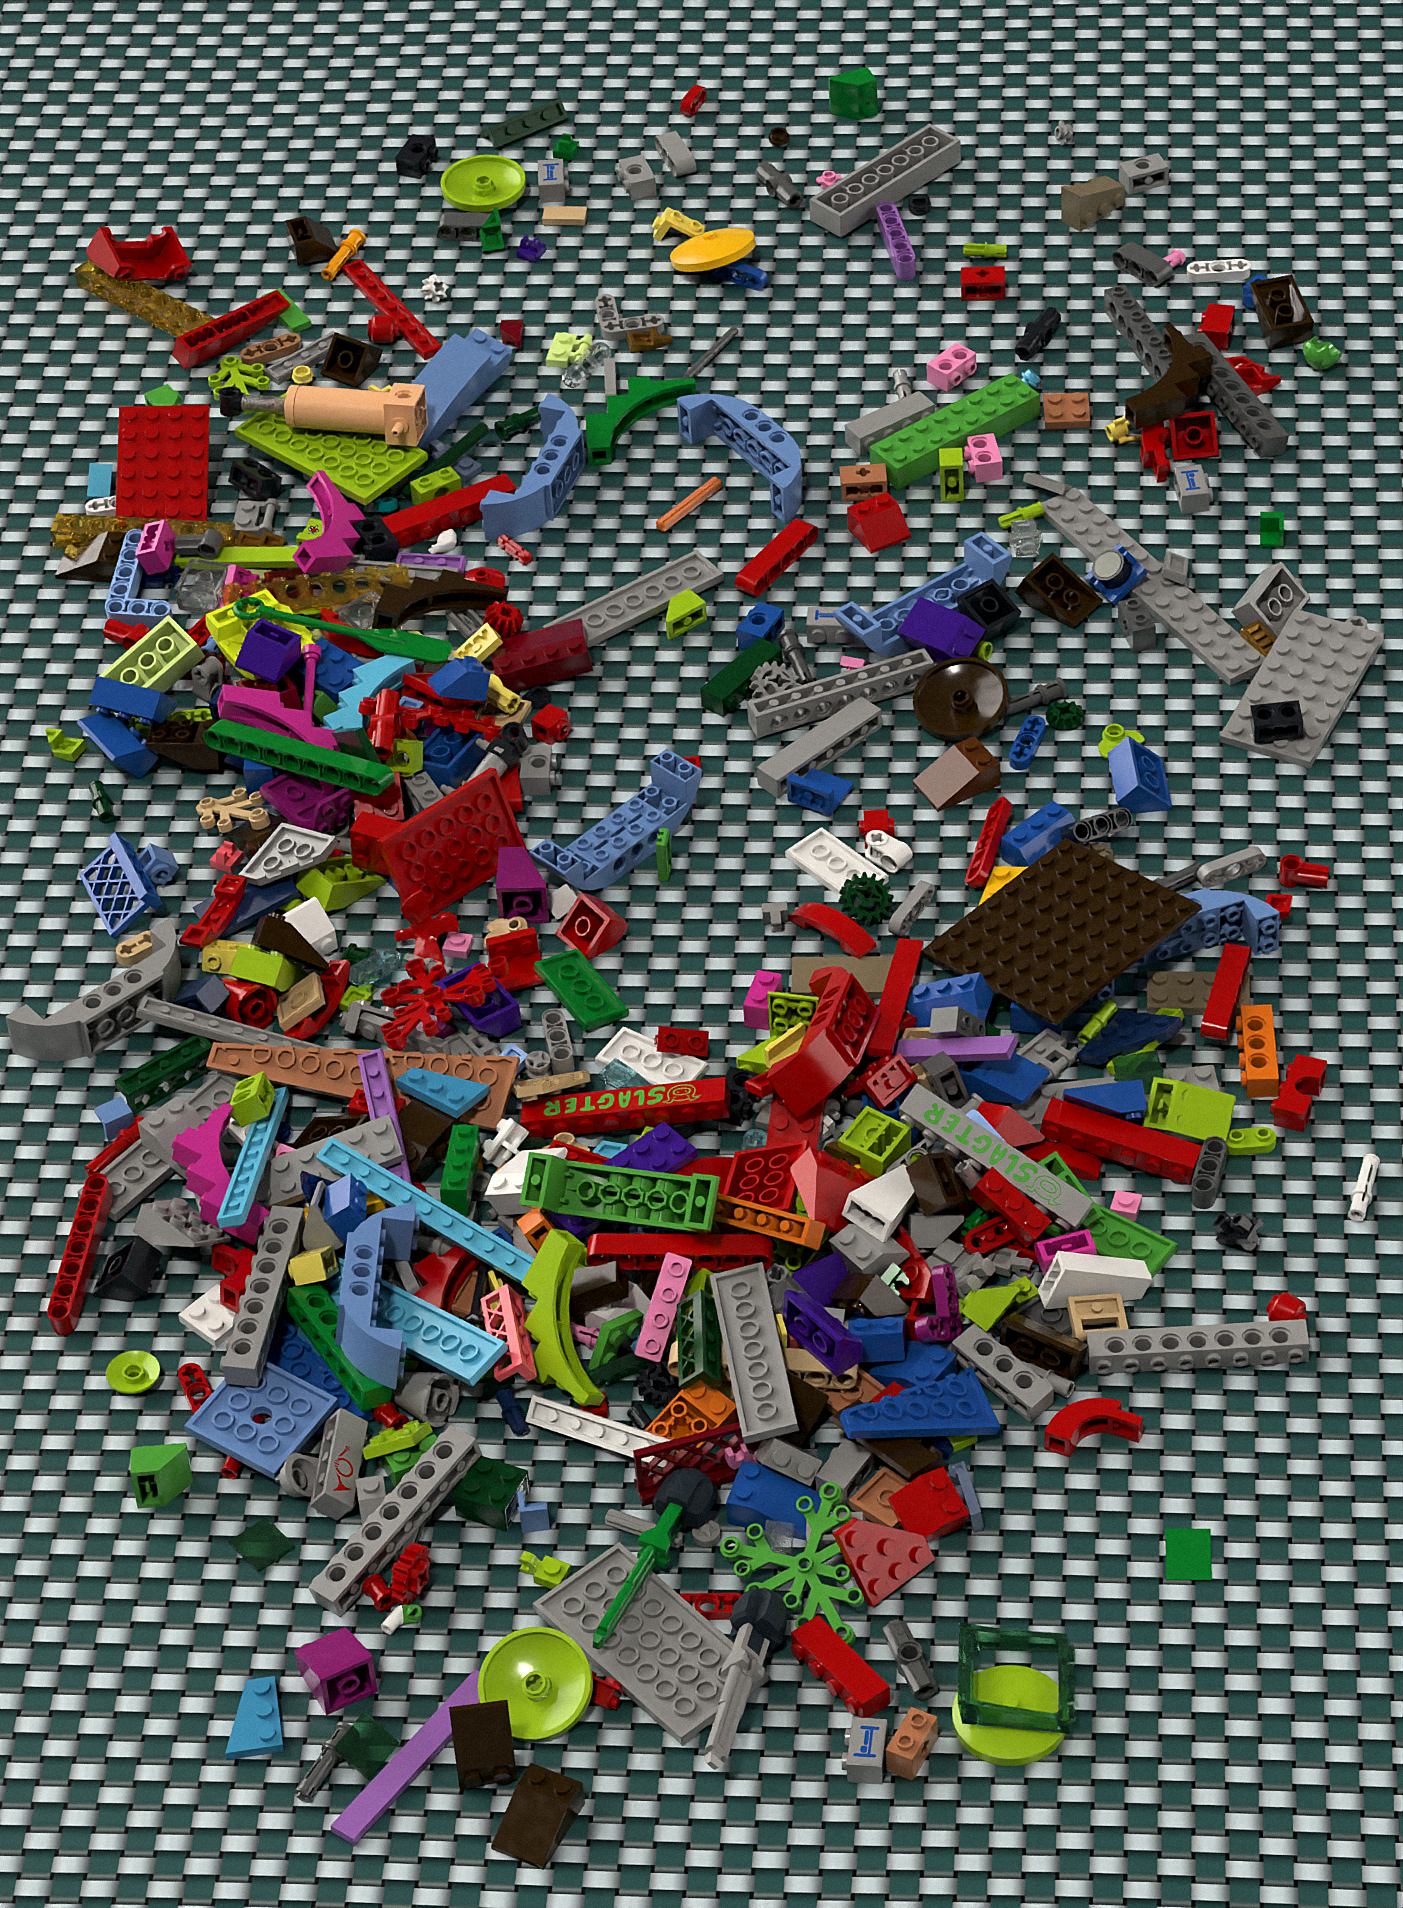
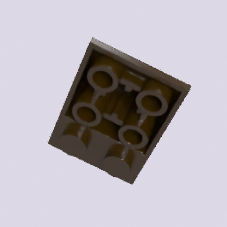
M166 719L162 724L153 722L145 743V747L193 769H219L225 753L210 748L203 738L204 732L217 722L214 719L205 721H193L191 719L169 721Z
M945 1152L925 1154L906 1167L924 1216L973 1212L979 1207L978 1203L967 1194L970 1191L969 1188L955 1172V1167L961 1161Z

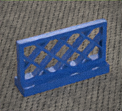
M116 832L108 838L111 845L79 874L109 935L114 939L147 908L151 906L156 910L162 904L131 842ZM115 854L112 864H107L109 858ZM118 869H123L120 879H115ZM98 870L95 880L90 881L89 876ZM105 870H110L108 879L102 880ZM113 885H118L116 894L110 895ZM131 885L128 895H123L125 886ZM100 886H105L103 895L98 896ZM126 900L123 911H118L121 901ZM139 900L140 904L131 910L133 901ZM108 901H113L111 910L106 911ZM116 916H121L120 922L114 927Z

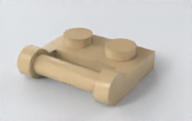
M1121 1293L1069 1296L1067 1298L1066 1304L1072 1327V1337L1080 1339L1083 1343L1087 1341V1332L1128 1330ZM1114 1322L1117 1325V1328L1083 1330L1082 1325Z

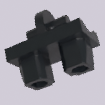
M1221 1213L1213 1224V1227L1219 1232L1215 1240L1220 1245L1238 1244L1242 1250H1253L1259 1241L1256 1231L1264 1225V1222L1260 1218H1248L1244 1213L1236 1214L1233 1219L1227 1213Z

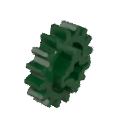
M866 872L862 873L861 878L856 873L853 874L851 880H845L844 887H841L839 892L842 896H840L838 903L844 904L841 912L848 911V917L850 919L856 918L858 925L861 920L865 921L866 926H869L871 920L876 925L879 924L881 918L886 919L887 911L890 912L893 906L890 902H892L894 896L888 894L891 887L883 886L885 880L883 878L879 881L875 880L876 874L874 873L871 878L867 877Z

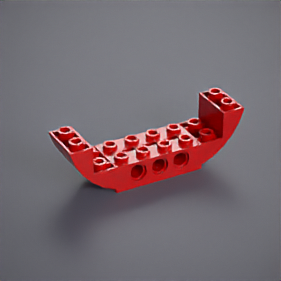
M832 966L814 971L808 985L811 992L819 997L820 1002L801 1045L796 1053L772 1064L766 1077L770 1087L776 1090L782 1098L785 1107L791 1110L796 1118L824 1099L848 1076L854 1067L859 1065L880 1015V1010L852 973L848 974L842 967Z

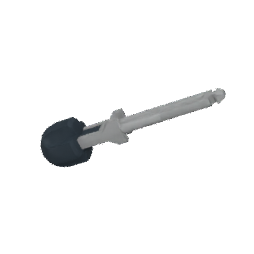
M767 1588L752 1589L744 1592L734 1604L730 1617L732 1625L730 1636L735 1642L731 1654L724 1662L721 1673L727 1676L705 1747L708 1754L704 1755L706 1763L714 1770L724 1765V1762L728 1759L751 1687L764 1675L765 1668L762 1665L766 1652L775 1650L782 1643L787 1628V1606L778 1593Z

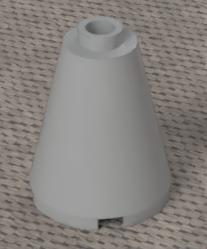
M403 1372V1379L397 1378L396 1389L392 1390L391 1401L422 1422L429 1421L431 1426L437 1428L447 1423L444 1420L448 1415L452 1416L459 1401V1387L454 1385L453 1380L456 1379L446 1373Z

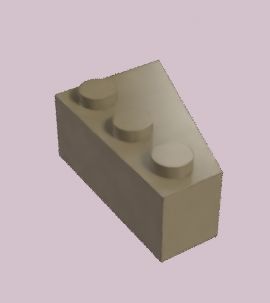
M1106 175L1089 179L1087 183L1083 184L1077 182L1071 187L1061 186V222L1079 232L1083 231L1125 203V186Z

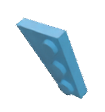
M412 1067L396 1079V1088L456 1119L490 1094V1085Z

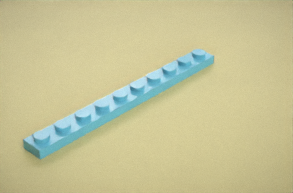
M287 1087L275 1089L276 1094L269 1115L250 1125L217 1216L219 1228H236L246 1222L290 1097Z
M333 1137L328 1140L316 1156L319 1163L343 1177L352 1173L357 1180L363 1181L369 1193L392 1207L416 1203L415 1214L420 1215V1224L516 1282L522 1283L534 1261L533 1257Z

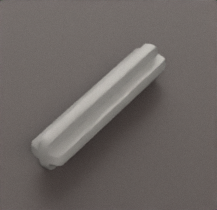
M609 1509L605 1516V1523L607 1525L639 1536L642 1532L656 1526L655 1523L614 1509ZM678 1532L671 1543V1547L680 1548L684 1539L682 1532Z

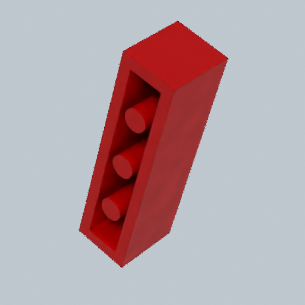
M819 1615L791 1632L792 1645L790 1648L794 1657L799 1661L802 1660L809 1667L812 1675L815 1678H820L826 1684L829 1692L833 1696H838L844 1702L845 1707L851 1714H856L859 1718H870L890 1705V1686Z

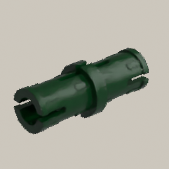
M99 780L93 781L89 785V791L92 795V806L97 810L99 821L109 823L114 818L110 806V796L106 794L103 782Z

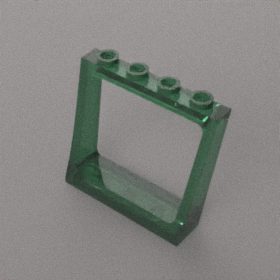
M965 1622L959 1623L958 1707L962 1724L1070 1734V1722H1076L1074 1704L1070 1705V1702H1076L1075 1687L1070 1682H1075L1076 1676L1074 1664L1070 1665V1662H1075L1074 1645H1069L1067 1634L1002 1629ZM982 1650L1057 1652L1058 1712L1034 1711L978 1700V1653Z

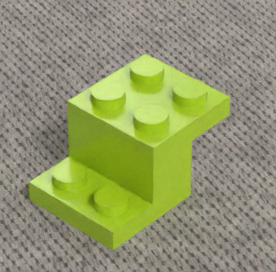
M866 1106L838 1139V1147L859 1157L860 1168L865 1169L871 1175L880 1177L886 1174L889 1166L912 1149L911 1128ZM913 1155L910 1159L911 1164L923 1155Z

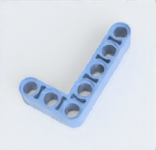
M133 529L125 535L105 603V610L108 620L115 619L131 626L142 623L152 630L168 615L173 620L174 618L171 606L167 601L136 599L144 568L136 558L135 553L143 531Z

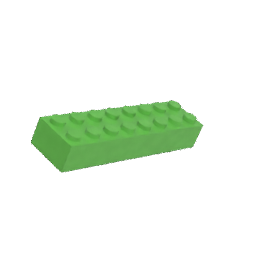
M1010 373L869 446L870 464L885 463L887 482L899 490L940 468L939 449L962 448V456H964L963 447L967 446V437L994 433L996 439L1040 416V394Z

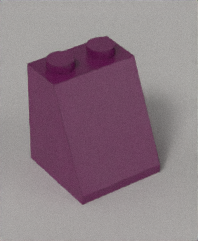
M499 847L496 880L499 918L509 920L513 917H522L528 924L550 923L546 883L524 847Z
M346 1627L330 1632L326 1636L311 1643H306L294 1650L297 1669L326 1715L378 1692L372 1655Z

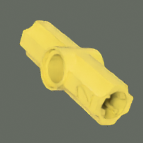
M490 674L486 701L479 703L486 704L489 702L505 713L512 714L520 704V696L505 688L496 675Z

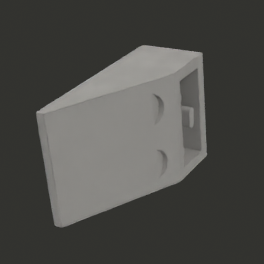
M181 1198L142 1204L133 1229L135 1234L151 1245L197 1247L228 1242L232 1238L219 1227L199 1218L200 1212L195 1211Z

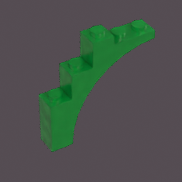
M650 376L628 378L629 394L606 396L608 413L585 415L589 466L611 465L614 448L623 433L646 415L662 408L676 405L677 398L695 395V378L650 381Z

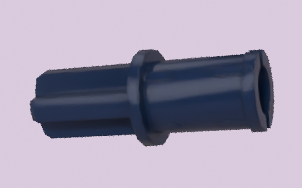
M500 1389L496 1393L495 1398L502 1409V1418L508 1422L513 1434L523 1436V1433L528 1431V1426L522 1415L523 1409L520 1404H517L511 1389Z

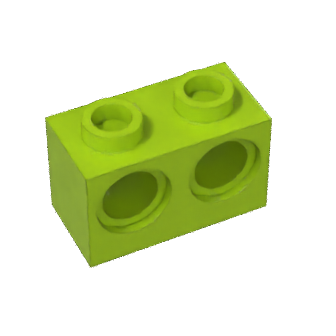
M395 739L393 755L387 759V762L381 759L380 761L393 772H399L400 776H414L415 772L423 770V741ZM404 754L408 755L409 764L405 761Z
M264 1071L236 1083L229 1105L233 1106L231 1117L238 1121L241 1128L269 1115L276 1090Z

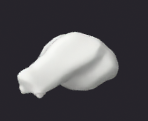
M453 529L443 531L437 538V544L431 545L428 551L431 554H437L453 550L457 542L455 531Z

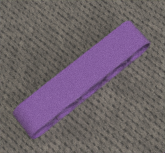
M882 201L877 204L878 229L896 276L900 280H911L916 276L914 251L896 205L891 201Z

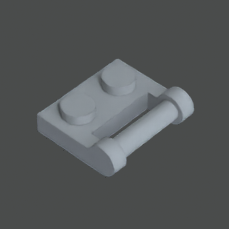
M269 498L266 501H238L231 528L232 537H238L241 530L258 536H262L264 531L272 533V522L274 514L278 510L279 502L274 498ZM265 513L263 523L258 526L260 514Z

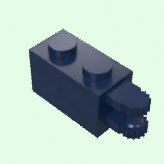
M211 975L189 982L172 1000V1004L211 1014L231 993L226 989L225 983L220 978Z

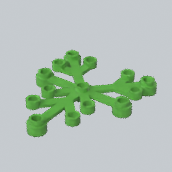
M827 1482L820 1488L819 1496L822 1501L817 1514L814 1511L815 1506L810 1497L802 1496L797 1500L796 1507L799 1513L805 1516L812 1530L805 1551L796 1557L772 1552L765 1539V1531L757 1523L748 1526L746 1531L747 1536L755 1543L756 1547L743 1545L740 1539L733 1536L727 1537L722 1541L720 1551L726 1560L730 1562L737 1561L734 1565V1572L740 1579L749 1578L753 1572L769 1563L788 1568L763 1583H750L744 1592L759 1588H767L774 1591L794 1580L791 1591L783 1597L787 1610L793 1612L801 1607V1596L806 1582H808L811 1592L803 1615L799 1616L795 1621L796 1628L800 1627L802 1622L814 1618L820 1604L833 1630L837 1634L841 1631H847L842 1639L850 1647L854 1645L856 1635L851 1626L842 1623L830 1598L848 1602L852 1607H858L864 1601L863 1593L856 1587L846 1590L822 1584L817 1576L835 1579L840 1584L849 1582L852 1577L850 1569L844 1564L837 1565L836 1567L823 1564L841 1554L837 1542L817 1552L823 1533L840 1524H846L852 1518L849 1508L845 1505H839L843 1500L844 1494L837 1483ZM834 1489L832 1495H826L828 1490ZM803 1503H810L808 1508L801 1509ZM837 1506L833 1511V1515L829 1516L832 1507ZM840 1512H847L844 1518H838ZM754 1530H760L758 1536L753 1537L751 1534ZM730 1544H735L734 1549L727 1550V1547ZM742 1557L750 1558L751 1560L746 1561L740 1559ZM809 1562L807 1568H800L802 1563ZM742 1566H747V1570L744 1573H739V1569ZM840 1571H847L844 1577H838ZM853 1594H859L857 1600H850ZM790 1599H797L794 1605H788Z

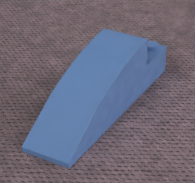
M475 328L465 339L455 333L451 336L412 383L425 385L428 426L416 447L425 451L429 447V442L437 439L509 368L512 348L478 328Z

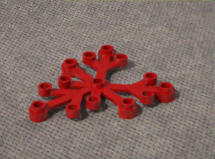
M410 689L402 690L401 698L406 696L424 702L425 709L399 705L400 727L417 729L418 721L423 719L438 726L447 727L450 721L457 732L469 733V728L485 733L484 740L490 743L495 736L502 740L500 735L502 727L495 725V717L483 715L481 720L475 719L476 711L471 710L470 706L460 703L456 707L449 706L443 708L439 706L443 705L441 700L427 698L426 693L415 692ZM378 694L376 699L363 697V700L359 703L358 712L369 716L375 714Z
M498 956L491 959L487 963L488 970L484 963L476 964L471 968V972L463 981L441 990L440 986H432L435 980H440L447 975L443 964L433 966L427 975V967L422 958L409 961L405 965L408 976L413 980H402L397 984L398 987L387 988L380 994L384 1005L393 1009L399 1007L402 1003H412L393 1012L395 1020L381 1026L388 1048L392 1049V1051L405 1049L408 1035L420 1021L423 1024L422 1028L427 1037L438 1034L440 1032L439 1026L436 1021L432 1020L428 1012L431 1008H434L438 1022L448 1021L451 1019L452 1014L449 1007L445 1006L443 1002H467L471 1007H479L484 1004L485 993L492 992L497 988L495 979L491 976L499 979L509 974L510 966L505 956ZM414 989H423L422 994H409ZM465 989L463 993H456L460 990Z

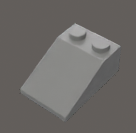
M177 1095L138 1122L141 1144L187 1180L188 1177L185 1176L187 1167L172 1160L174 1150L172 1142L178 1134H182L188 1127L196 1130L200 1124L204 1125L205 1121L191 1105ZM220 1140L219 1150L223 1162L231 1156V1152Z

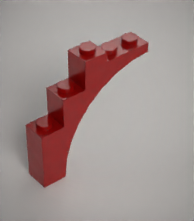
M457 1245L440 1257L435 1252L431 1253L413 1266L418 1279L423 1285V1288L413 1295L451 1314V1308L459 1289L468 1275L482 1260ZM428 1364L429 1368L434 1373H445L442 1370Z

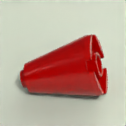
M221 978L226 985V989L231 993L219 1005L221 1009L235 1022L264 1030L273 1020L271 1017L273 1010H277V996L274 991L263 984Z

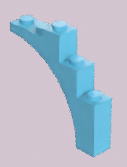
M388 654L353 669V687L338 693V711L323 717V728L338 730L362 727L366 732L371 716L358 712L360 701L363 700V697L376 699V695L382 689L390 688L396 691L405 684L401 683L403 674L416 673L414 660Z

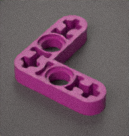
M949 1264L934 1266L932 1269L937 1316L920 1317L915 1321V1332L921 1342L952 1343L963 1333L954 1271Z

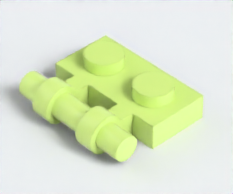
M556 332L546 357V366L568 368L570 363H574L575 367L580 368L588 358L587 352L590 351L593 344L592 335L585 334L583 338L578 340L577 334Z

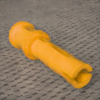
M350 230L348 238L340 243L339 251L321 271V275L325 280L329 281L330 279L332 281L350 257H354L358 252V248L366 243V236L361 230Z

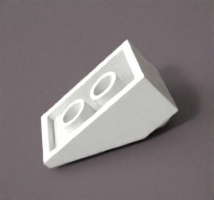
M566 1147L521 1151L494 1173L485 1196L499 1215L525 1214L533 1208L519 1205L529 1152L550 1154L565 1159L568 1152Z

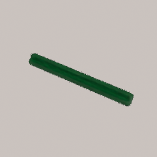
M480 422L413 480L453 464L490 432L488 426L484 422ZM410 482L401 489L403 496L408 500L412 498Z

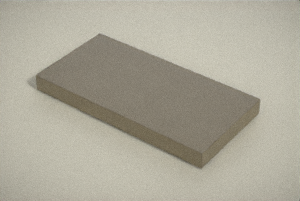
M854 956L793 957L791 994L815 996L808 985L814 971L837 966L844 968L848 974L852 973L870 998H881L893 956H863L860 959Z

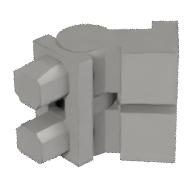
M948 1238L934 1250L933 1256L930 1255L925 1260L931 1270L934 1266L949 1264L952 1267L958 1299H965L970 1291L975 1290L977 1292L984 1282L996 1271V1267L989 1258H982L979 1252L969 1255L965 1252L964 1247Z

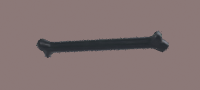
M483 1261L479 1263L470 1314L463 1318V1321L471 1325H481L484 1322V1316L481 1315L482 1305L480 1299L485 1294L488 1278L487 1272L490 1265Z

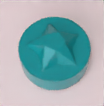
M394 497L379 498L374 502L375 510L384 514H389L398 508L397 499Z

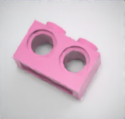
M958 343L953 344L927 363V382L946 392L950 391L977 371L976 352Z
M994 433L967 437V446L963 447L965 460H969L968 471L969 474H973L975 482L1003 479L1002 458Z

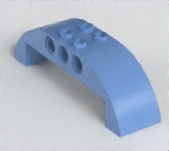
M695 394L677 398L679 434L691 445L716 435L770 481L771 511L783 523L790 522L801 506L803 492L801 454L798 445L787 431L760 409L738 398L719 394Z
M981 531L964 541L963 564L870 614L851 601L833 611L834 617L845 629L872 651L886 656L906 654L911 650L917 649L895 633L919 597L960 613L956 600L957 597L991 578L1000 586L1009 569L1012 554Z

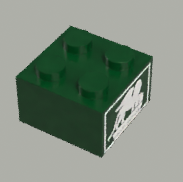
M480 1456L467 1471L453 1494L456 1516L507 1532L519 1512L517 1492L523 1491L524 1502L530 1493L528 1470Z

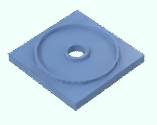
M265 1361L258 1387L226 1384L224 1379L184 1425V1429L189 1435L275 1480L287 1456L292 1453H298L338 1406V1398ZM258 1414H268L271 1417V1420L265 1424H257L252 1421Z

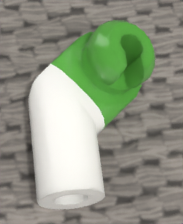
M417 1604L400 1605L381 1624V1628L385 1633L391 1635L399 1625L417 1622L421 1618L422 1609Z

